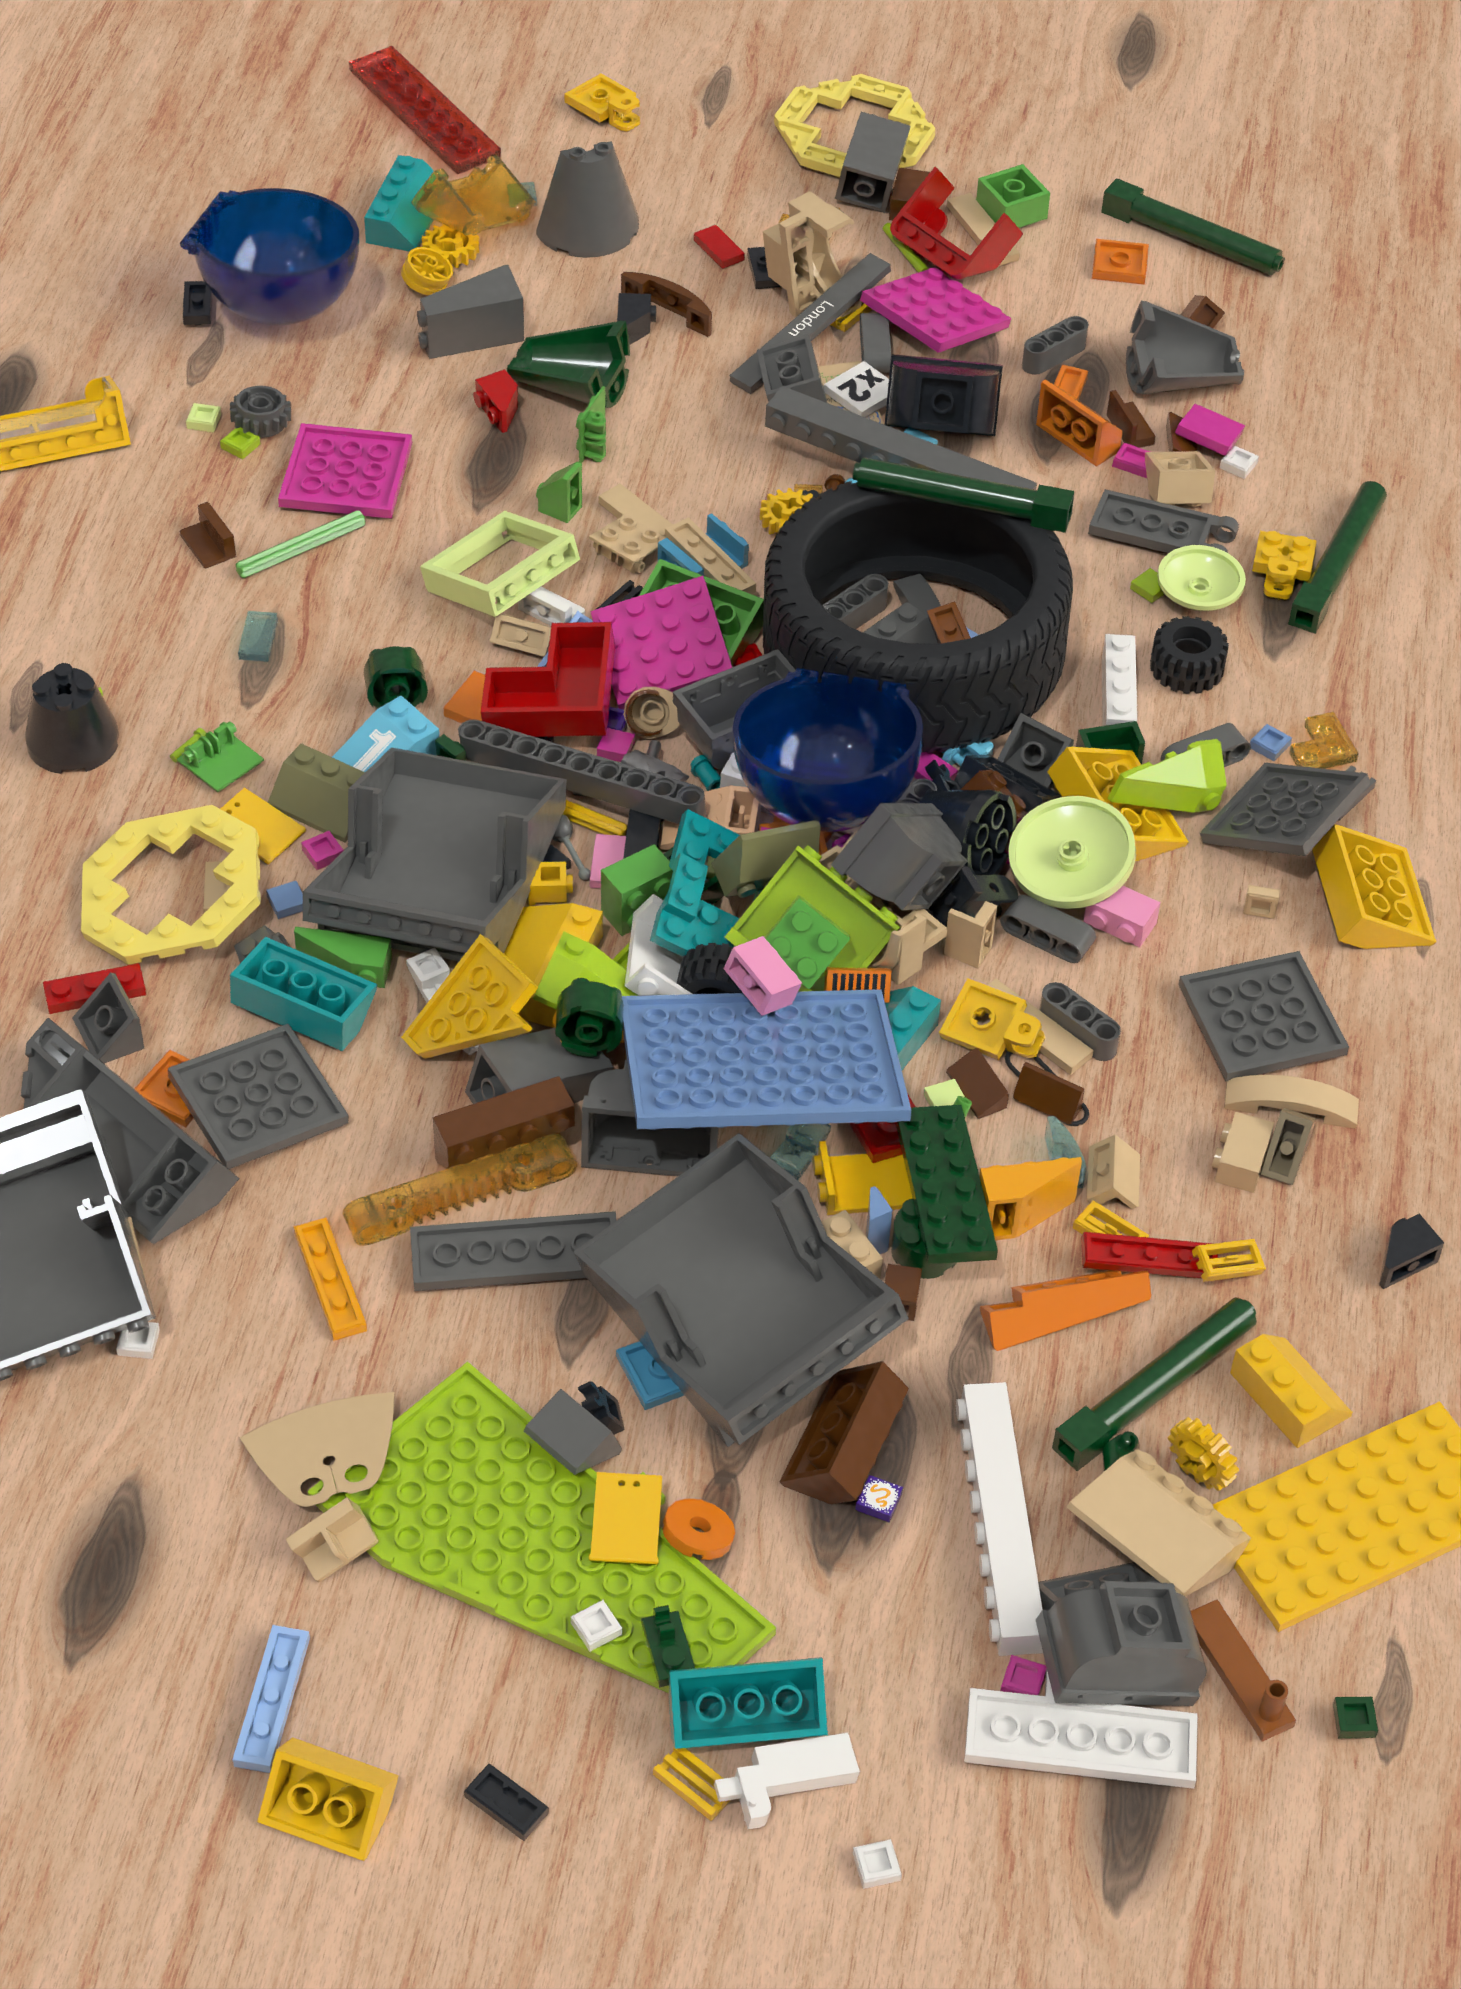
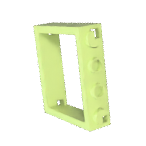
M503 511L421 565L420 569L428 592L496 617L578 562L580 557L574 534ZM506 530L507 534L503 536L502 532ZM509 540L539 549L489 584L460 575L461 572Z

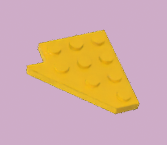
M480 934L401 1038L416 1054L426 1059L528 1033L532 1030V1027L519 1015V1012L538 987L488 938Z

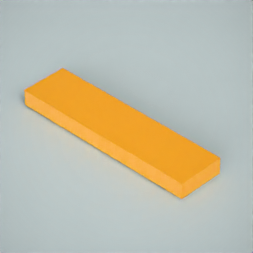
M327 1217L294 1226L297 1243L333 1341L366 1332V1321Z

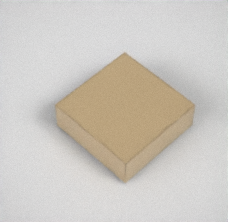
M1248 885L1243 914L1274 919L1280 890Z

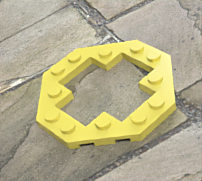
M863 74L851 76L850 81L840 83L838 79L819 82L818 87L811 89L806 88V86L795 87L774 115L775 126L801 166L828 173L840 178L847 153L817 145L816 143L821 138V128L803 123L817 103L827 105L830 108L842 109L850 96H853L863 101H870L887 108H893L888 115V119L911 126L899 165L900 168L916 165L935 137V127L932 123L927 122L925 112L918 102L913 101L912 93L908 87Z
M213 805L126 822L83 863L81 932L84 938L128 965L142 962L143 957L159 955L160 958L185 954V949L202 946L205 950L218 947L261 904L258 880H260V860L258 858L259 835L256 829ZM193 834H196L230 853L213 870L216 879L229 885L230 888L192 926L168 914L146 935L111 915L129 897L126 889L112 880L151 842L174 854Z

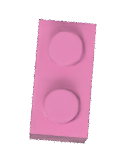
M1122 886L1107 899L1087 906L1083 922L1140 948L1157 924L1161 902Z
M764 936L733 947L724 967L726 973L762 1016L791 1005L802 984L797 975L789 968Z

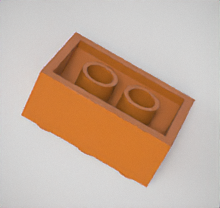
M1046 379L1041 382L1037 426L1096 467L1117 454L1121 445L1123 432L1121 429Z

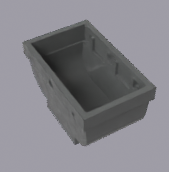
M777 649L673 691V703L677 707V718L680 726L712 766L722 770L732 753L757 760L763 747L770 744L771 748L768 754H770L773 746H776L781 751V755L785 754V745L797 739L809 726L812 710L817 708L818 696Z
M880 803L831 865L842 876L848 875L867 891L884 900L894 902L903 911L928 909L967 863V860L960 854L962 851L960 841L941 818L943 813L932 803Z
M625 1060L624 1069L608 1070L598 1074L591 1081L588 1096L584 1095L582 1105L581 1167L680 1176L718 1148L719 1128L637 1129L628 1063Z
M1104 1581L1099 1589L1077 1591L1060 1598L1050 1610H1042L1035 1620L1055 1703L1193 1706L1200 1697L1198 1689L1206 1676V1666L1188 1600L1184 1595L1176 1593L1174 1583Z

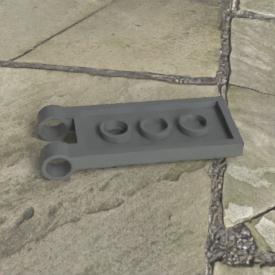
M1105 489L1090 522L1088 534L1166 553L1190 545L1215 547L1228 553V550L1223 545L1216 543L1208 544L1206 542L1210 533L1222 543L1234 541L1239 530V524L1234 518L1229 516L1220 517ZM1222 527L1228 528L1231 532L1224 531Z

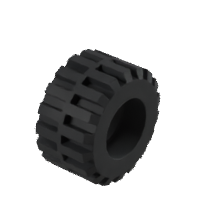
M1183 616L1182 619L1176 617L1172 618L1170 622H1164L1161 624V628L1157 629L1154 636L1150 669L1153 671L1154 678L1161 680V685L1164 687L1169 686L1171 687L1170 690L1175 692L1177 690L1183 691L1185 694L1190 692L1202 693L1203 689L1208 691L1213 688V685H1218L1224 674L1229 643H1227L1226 634H1222V629L1218 626L1214 627L1213 623L1208 620L1203 621L1201 620L1202 618L1195 617L1194 619L1189 616Z
M708 943V945H697L696 949L691 948L682 958L677 984L692 994L743 993L724 970L733 947L724 943L722 945Z

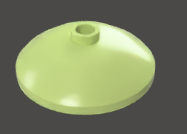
M1205 545L1184 546L1171 551L1162 559L1157 575L1159 586L1167 597L1183 607L1198 611L1217 610L1231 605L1242 595L1246 581L1243 567L1233 556L1218 548Z

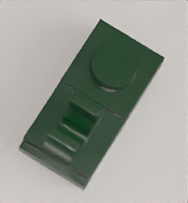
M669 1605L653 1608V1616L641 1618L642 1628L659 1688L669 1686L670 1670L695 1668L679 1611L670 1612Z

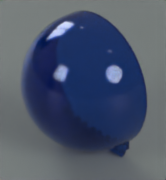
M281 188L253 189L242 192L229 190L228 193L220 191L180 241V246L188 250V254L195 255L199 272L205 284L213 295L232 312L261 324L290 325L319 315L335 303L344 293L355 272L358 260L359 228L353 216L346 209L325 197L313 193Z
M797 668L795 673L788 672L786 678L770 683L753 693L736 712L732 730L734 755L738 770L755 799L771 814L788 824L793 825L815 820L820 823V832H838L860 827L867 821L880 803H896L912 782L922 752L923 723L921 715L914 703L909 699V690L906 689V684L884 681L882 692L878 691L879 680L853 677L852 684H849V676L824 672L822 675V683H817L819 678L818 671Z

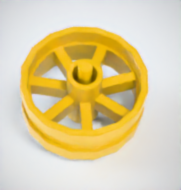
M416 247L410 250L401 269V276L404 282L411 289L424 295H431L446 289L453 274V267L449 260L434 249L426 247Z

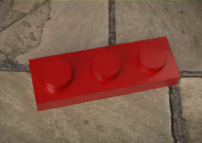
M140 963L44 981L43 987L49 1014L81 1008L110 972L116 974L129 999L146 996Z

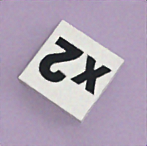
M863 361L825 383L824 391L850 412L867 417L886 405L889 379Z

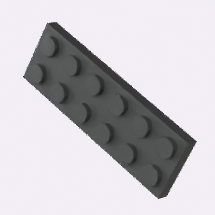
M616 1211L410 1227L414 1291L587 1278L573 1252L617 1221Z

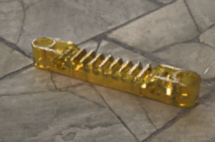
M552 1134L530 1143L505 1149L497 1154H490L472 1160L467 1164H460L358 1198L347 1204L342 1214L355 1243L361 1246L371 1245L406 1233L414 1225V1221L423 1224L424 1215L435 1220L436 1211H440L446 1216L449 1214V1207L451 1206L457 1211H461V1203L465 1202L470 1207H473L475 1198L485 1203L487 1202V1194H491L497 1199L499 1198V1190L502 1189L507 1194H512V1188L517 1191L526 1192L562 1181L576 1171L578 1164L564 1136ZM399 1217H402V1223H399Z

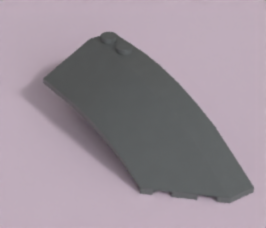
M47 1018L27 1041L25 1055L29 1057L28 1071L23 1072L21 1097L24 1098L23 1109L82 1089L87 1094L99 1132L107 1143L127 1217H131L133 1227L151 1243H157L217 1206L240 1179L50 1018Z

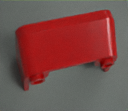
M934 167L893 219L890 226L892 235L899 242L953 279L960 280L995 270L1022 237V231L1007 214L1003 213L971 255L942 237L940 234L946 228L948 218L939 208L955 187L937 167Z

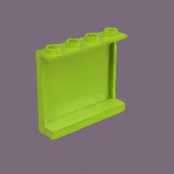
M807 845L804 850L800 846L796 847L758 897L726 934L725 938L733 945L738 946L762 936L765 937L796 897L800 895L850 935V940L828 967L867 968L887 944L891 932L898 931L900 927L895 924L899 919L884 906L880 911L870 904V901L873 899L870 894L859 886L855 890L844 883L848 877L846 875L842 876L833 866L829 870L819 863L822 856ZM825 971L810 990L801 984L798 992L824 991Z

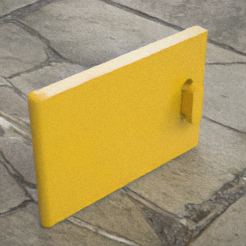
M245 787L220 808L256 829L259 835L258 858L267 865L306 831L304 826Z
M597 1472L589 1561L658 1564L662 1475Z

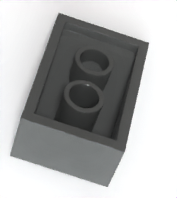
M810 334L757 349L768 402L781 386L827 403Z

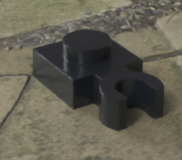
M933 760L925 767L932 782L937 786V791L960 790L957 782L951 780L950 772L945 764L939 766L936 760Z
M592 1381L578 1387V1390L586 1398L585 1401L581 1402L582 1407L611 1430L614 1435L625 1430L619 1402L602 1386L597 1387Z

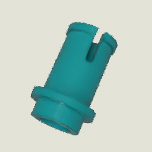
M704 755L695 757L690 764L692 775L700 779L707 791L720 788L721 777Z

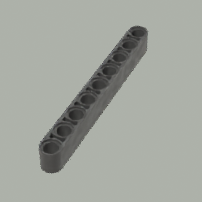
M467 720L458 728L460 744L464 747L466 751L465 758L491 766L567 779L566 790L680 824L681 816L687 809L707 818L704 791L696 785L480 720Z

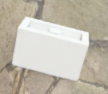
M542 586L518 601L519 610L550 626L552 623H569L577 611L585 615L584 608Z

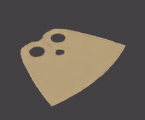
M395 1392L355 1396L306 1408L265 1424L243 1435L240 1439L253 1460L284 1496L299 1506L308 1507L326 1502L330 1496L337 1492L353 1494L367 1490L376 1484L384 1468L393 1425ZM327 1456L335 1457V1462L331 1467L330 1465L323 1464V1460ZM359 1464L367 1468L368 1474L363 1480L359 1482H349L346 1480L345 1472L349 1467ZM309 1478L321 1479L323 1488L319 1493L309 1496L301 1492V1485L305 1480Z

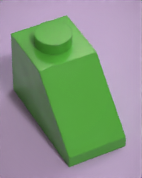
M575 462L553 473L545 482L539 485L536 492L539 512L565 523H568L582 508V463Z

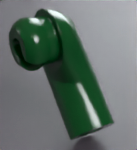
M1126 1431L1105 1444L1102 1450L1104 1471L1120 1457L1133 1452L1138 1447L1139 1440L1134 1433Z

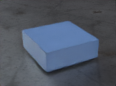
M1266 724L1250 740L1252 750L1275 761L1291 745L1292 737Z
M297 881L266 890L267 898L278 919L303 911V893Z

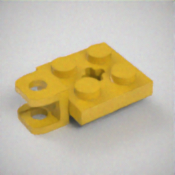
M602 73L564 94L566 104L599 123L609 118L610 125L625 132L640 125V117L632 112L633 109L640 107V101L636 97V93Z
M1260 530L1252 571L1266 574L1263 588L1266 596L1289 599L1292 596L1295 579L1309 580L1317 540L1304 536L1284 535L1276 531L1266 532Z
M967 978L939 1031L942 1039L971 1050L978 1048L983 1055L996 1060L1000 1059L1005 1048H1007V1051L1019 1056L1034 1058L1037 1056L1045 1040L1044 1032L1041 1030V1022L1036 1017L1024 1012L1027 1007L1026 1000ZM985 1013H988L990 1022L979 1025L975 1018L977 1016L983 1017Z

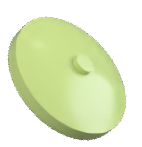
M1085 796L1060 797L1037 806L1018 823L1009 843L1010 867L1019 887L1028 896L1056 908H1082L1107 899L1125 884L1133 870L1136 859L1134 834L1127 819L1110 804Z

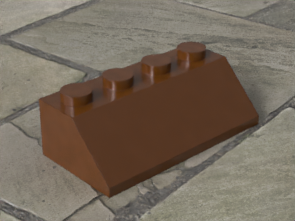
M560 1076L435 1116L433 1117L435 1159L438 1164L450 1168L459 1164H467L474 1159L489 1154L500 1153L507 1148L522 1143L533 1142L537 1138L552 1133L563 1132L575 1126V1105Z
M883 1361L838 1371L830 1378L779 1482L786 1488L831 1505L856 1500L863 1491L864 1482L876 1463V1457L883 1442L889 1436L890 1427L903 1406V1400L909 1388Z

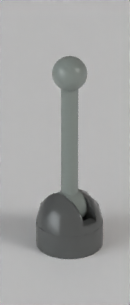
M562 815L552 839L556 842H564L579 869V878L588 880L591 872L588 868L584 867L569 840L573 833L572 824L566 815Z

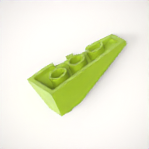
M1218 739L1196 741L1188 745L1187 751L1178 755L1172 751L1165 755V760L1155 765L1147 762L1121 773L1108 796V800L1114 803L1192 813L1214 810L1220 803L1221 795L1227 786L1221 742Z
M563 932L533 999L557 1010L559 995L576 978H586L589 981L616 987L621 991L622 996L639 995L625 987L626 970L595 945L567 932Z

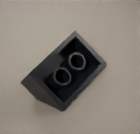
M990 754L966 755L954 780L961 789L979 771H997L1006 780L1007 784L1005 786L1011 794H1015L1023 800L1027 813L1047 801L1062 797L1057 792Z

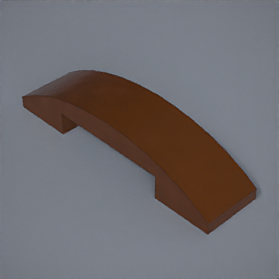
M623 272L621 274V293L651 294V302L686 318L687 328L706 337L711 336L712 312L694 293L661 277L637 272Z

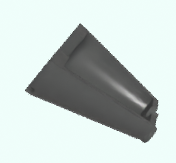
M612 141L594 144V148L589 151H585L581 147L560 151L536 229L538 238L547 247L556 252L560 248L569 251V256L582 258L605 256L625 248L630 244V239L638 233L639 216Z
M1141 300L1130 329V333H1134L1131 339L1132 345L1127 346L1126 373L1129 385L1134 392L1151 394L1227 384L1240 385L1242 383L1244 369H1242L1241 362H1238L1240 351L1237 349L1235 337Z

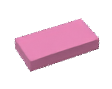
M596 834L590 874V888H601V869L623 859L626 836Z

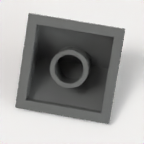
M1020 713L998 759L1052 790L1054 782L1047 771L1066 747H1073L1074 740Z
M110 972L72 1017L88 1050L104 1064L145 1049L140 1019L116 974Z
M562 1389L549 1400L524 1429L527 1435L574 1475L620 1455L622 1451L612 1431Z

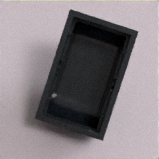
M892 354L884 425L902 428L910 426L911 428L995 436L1003 365Z

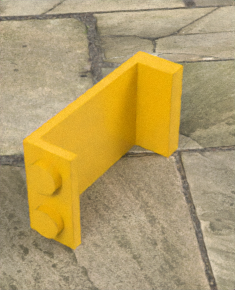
M819 1141L818 1155H813L812 1163L814 1175H820L821 1182L817 1183L819 1203L825 1202L827 1216L836 1215L844 1210L848 1214L868 1212L870 1188L873 1186L878 1188L892 1210L901 1209L905 1201L913 1199L903 1155L876 1163L871 1162L867 1153L829 1157L826 1141Z

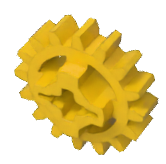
M444 222L441 227L434 225L433 231L426 230V236H422V247L434 249L441 253L455 268H459L461 263L468 265L469 259L475 260L476 254L480 252L479 235H475L474 229L467 230L466 224L458 227L457 222H454L452 226H448Z
M788 488L786 493L778 489L776 496L770 493L767 494V500L761 501L759 520H762V527H769L768 533L770 535L775 532L778 533L792 513L794 514L798 508H802L804 503L810 501L813 498V494L810 493L805 496L802 489L793 492L791 488Z
M1186 1417L1170 1430L1171 1434L1168 1436V1440L1173 1445L1169 1449L1177 1454L1178 1458L1175 1461L1187 1475L1190 1473L1194 1475L1196 1483L1204 1482L1207 1489L1210 1490L1214 1486L1217 1491H1220L1237 1477L1235 1474L1239 1471V1468L1234 1464L1237 1461V1457L1229 1453L1232 1447L1220 1433L1214 1434L1212 1432L1210 1424L1203 1426L1199 1418L1192 1421L1189 1417Z

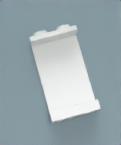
M654 894L633 913L625 987L639 996L692 994L677 984L683 957L650 941L655 917L663 902L662 899Z

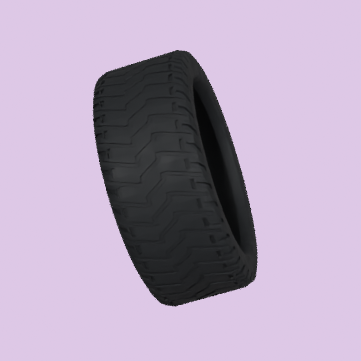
M852 481L837 485L836 490L830 488L818 494L817 499L813 497L810 501L804 503L801 509L798 508L794 514L792 513L788 521H785L770 545L765 561L764 655L777 649L783 654L818 696L817 708L812 710L811 722L818 723L821 727H827V731L836 734V736L842 737V735H845L849 741L862 745L866 742L869 747L880 748L881 742L885 737H897L905 740L915 753H930L934 750L945 752L950 748L954 749L961 746V749L966 748L967 745H971L974 742L977 744L980 742L985 743L1008 733L1010 730L1012 731L1020 713L1029 717L1035 714L1054 691L1062 675L1073 594V578L1069 559L1055 532L1030 526L1031 520L857 487V482L852 483ZM870 574L882 575L887 580L902 579L921 574L926 580L953 584L981 595L998 606L1009 619L995 629L970 639L941 644L904 643L877 638L853 629L831 615L823 605Z

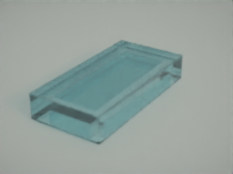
M248 611L238 651L239 660L269 662L278 623L277 613Z

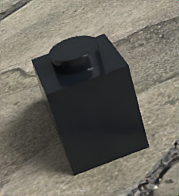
M619 293L617 321H626L630 345L648 335L651 322H656V305H651V294Z
M1420 1213L1409 1219L1402 1218L1392 1225L1379 1282L1382 1289L1438 1263L1444 1242Z

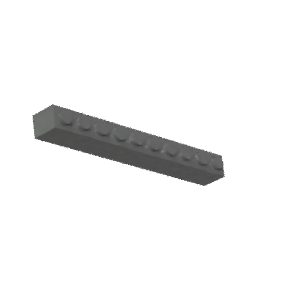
M781 386L766 405L765 427L860 463L864 457L1033 490L1037 488V483L784 386Z

